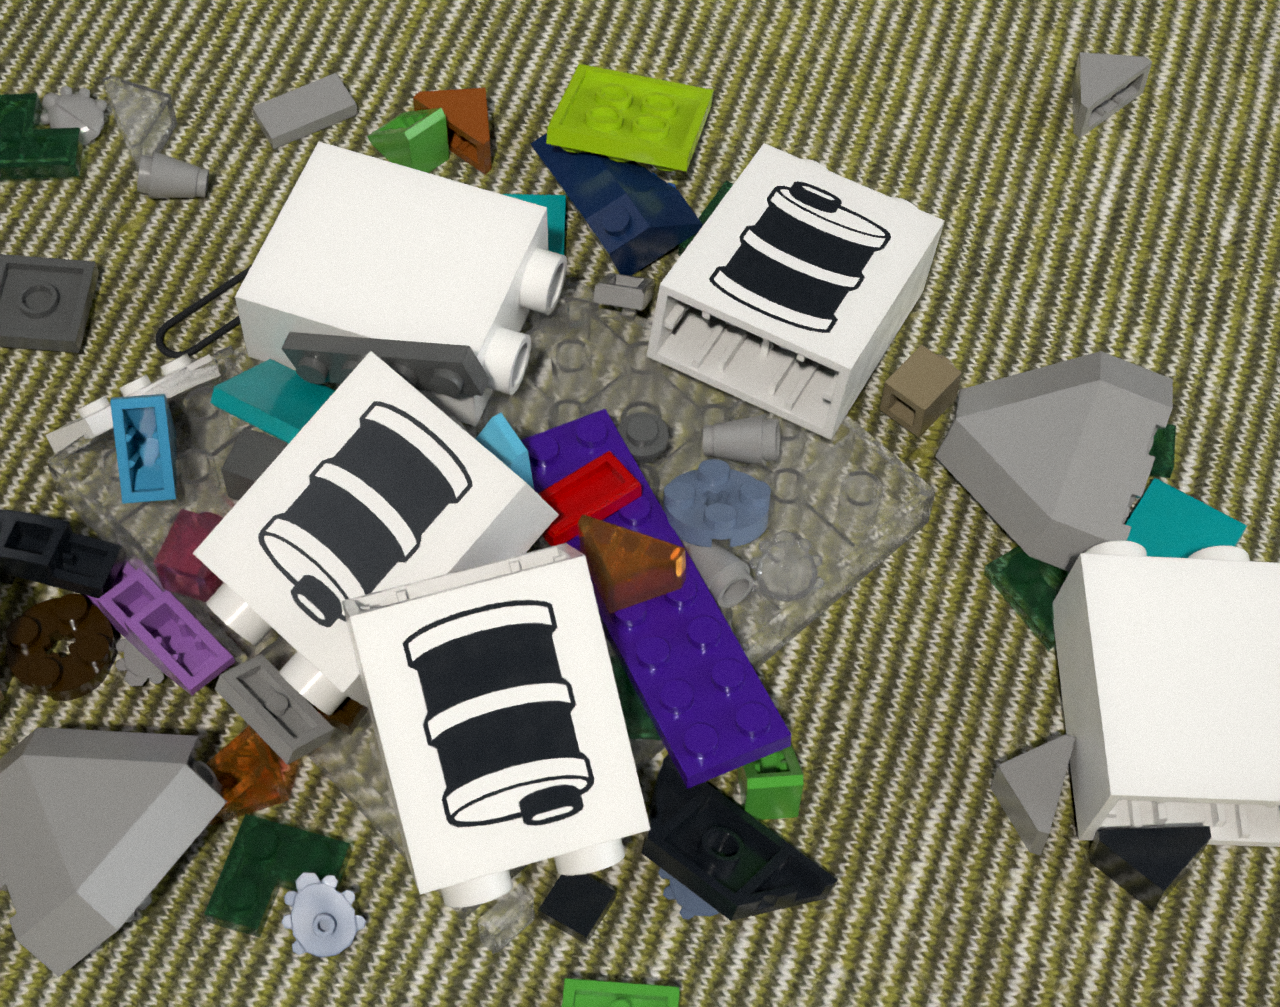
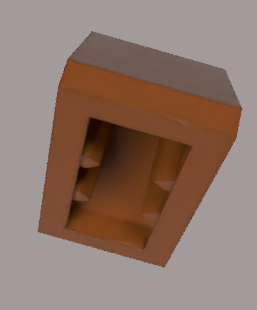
M486 87L418 92L413 97L414 111L442 108L446 115L448 147L451 152L485 175L492 169Z

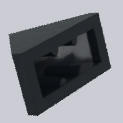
M1210 826L1098 830L1088 851L1090 863L1150 911L1154 912L1202 855L1211 838Z

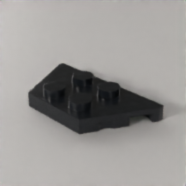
M668 754L663 759L657 773L648 817L650 830L645 831L641 850L644 856L730 921L823 900L829 897L838 879L708 783L703 782L687 789L670 755Z

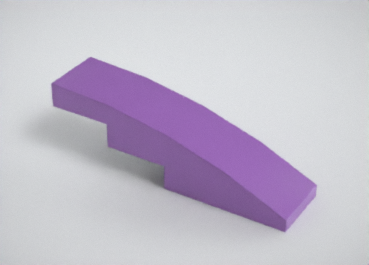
M124 559L112 588L100 598L81 594L90 604L98 607L108 618L110 624L140 653L191 696L235 663L234 657L168 589L163 592L141 568L135 570L126 559Z

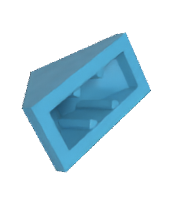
M166 394L111 398L110 404L122 504L175 500L177 498V433Z

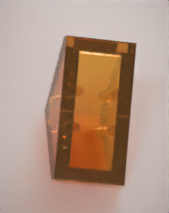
M582 514L578 521L580 552L586 557L589 573L609 614L683 587L686 581L684 547Z
M250 725L206 763L216 775L217 780L223 785L220 795L227 801L208 825H216L289 801L274 750Z

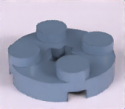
M709 459L702 461L698 466V470L683 473L664 487L663 509L669 524L676 531L678 537L687 543L701 547H712V539H730L729 547L741 546L752 542L765 532L768 525L771 488L767 483L759 481L746 473L730 469V466L725 461Z

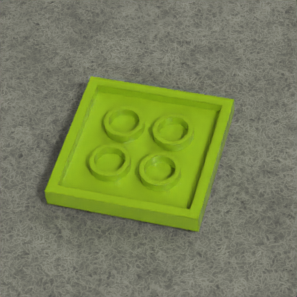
M578 64L548 125L546 144L560 146L563 150L572 153L585 151L605 155L617 162L635 161L650 164L662 171L681 170L687 172L712 106L714 90Z

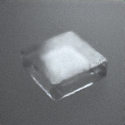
M521 883L478 919L480 941L492 954L502 950L535 920L534 896Z

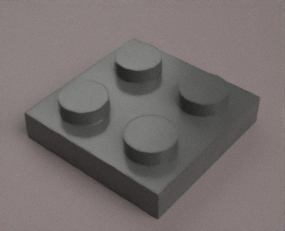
M0 254V347L79 353L99 275L96 261Z

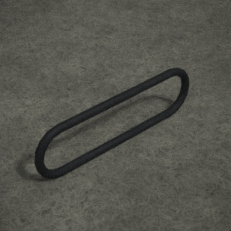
M251 266L165 322L156 334V346L159 351L165 356L174 359L184 354L192 356L239 325L241 322L239 316H237L185 351H171L163 343V336L169 328L245 279Z

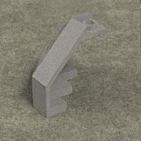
M1099 351L960 389L956 418L935 457L1029 557L1070 572L1080 553H1085L1091 547L1109 541H1127L1131 527L1124 523L1128 517L1131 505L1136 498L1142 497L1155 460V457L1149 455L1154 435L1158 428H1166L1173 408V379Z
M37 727L0 759V890H8L16 910V914L9 919L16 940L58 977L121 928L227 803L220 795L223 785L217 780L212 769L205 763L196 761L191 756L198 736Z

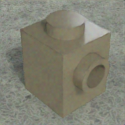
M921 345L885 381L880 411L920 438L956 400L962 372L955 368L954 364L945 356L935 354Z

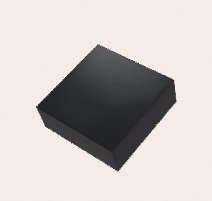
M586 874L560 875L538 909V917L587 945L615 901L616 891Z

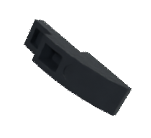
M0 509V582L12 585L15 578L19 577L95 598H100L112 588L126 557L122 545L73 533L68 521Z

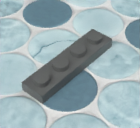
M289 332L281 348L296 368L297 374L303 380L313 384H323L324 382L342 384L370 351L415 389L421 391L440 392L448 396H457L459 394L482 396L490 379L471 347L466 345Z

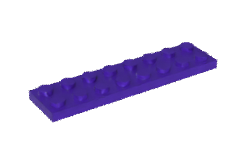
M607 410L597 411L522 439L521 442L528 450L534 491L537 494L608 451L641 484V497L566 543L586 557L603 631L687 789L790 747V731L676 531L669 524L664 510Z

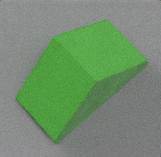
M442 108L403 112L367 136L370 143L390 162L429 173L449 160L446 115Z
M792 745L737 768L741 806L744 811L756 820L798 817L803 791V773Z

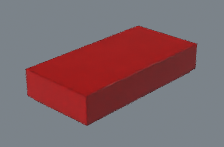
M610 451L604 453L538 493L559 514L543 532L542 537L551 547L566 543L641 497V484Z

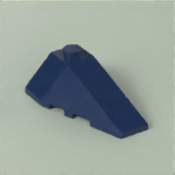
M547 133L531 143L532 148L619 274L632 276L699 232L703 226L676 188L635 161L617 162L605 155L585 151L580 153L568 152L560 146L546 144Z

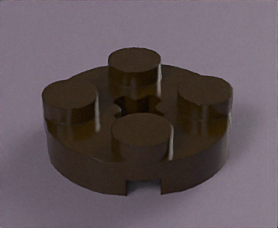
M75 593L66 594L61 598L45 600L34 605L20 617L12 620L6 630L8 639L6 659L15 680L26 692L36 696L34 692L40 695L51 696L53 701L77 699L95 690L109 674L107 668L112 662L113 655L114 657L116 656L117 649L115 645L117 642L108 618L98 607L88 603L83 596ZM60 640L74 642L68 646L70 654L66 657L60 658L56 652L48 655V651L53 647L54 643Z

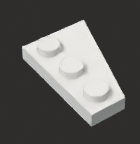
M184 354L160 367L164 373L163 376L150 381L146 374L121 386L119 389L123 394L122 397L166 394V398L169 399L218 373V370L210 354L191 361L188 354ZM106 396L77 409L81 416L80 418L45 435L54 453L92 439L113 428L111 404Z

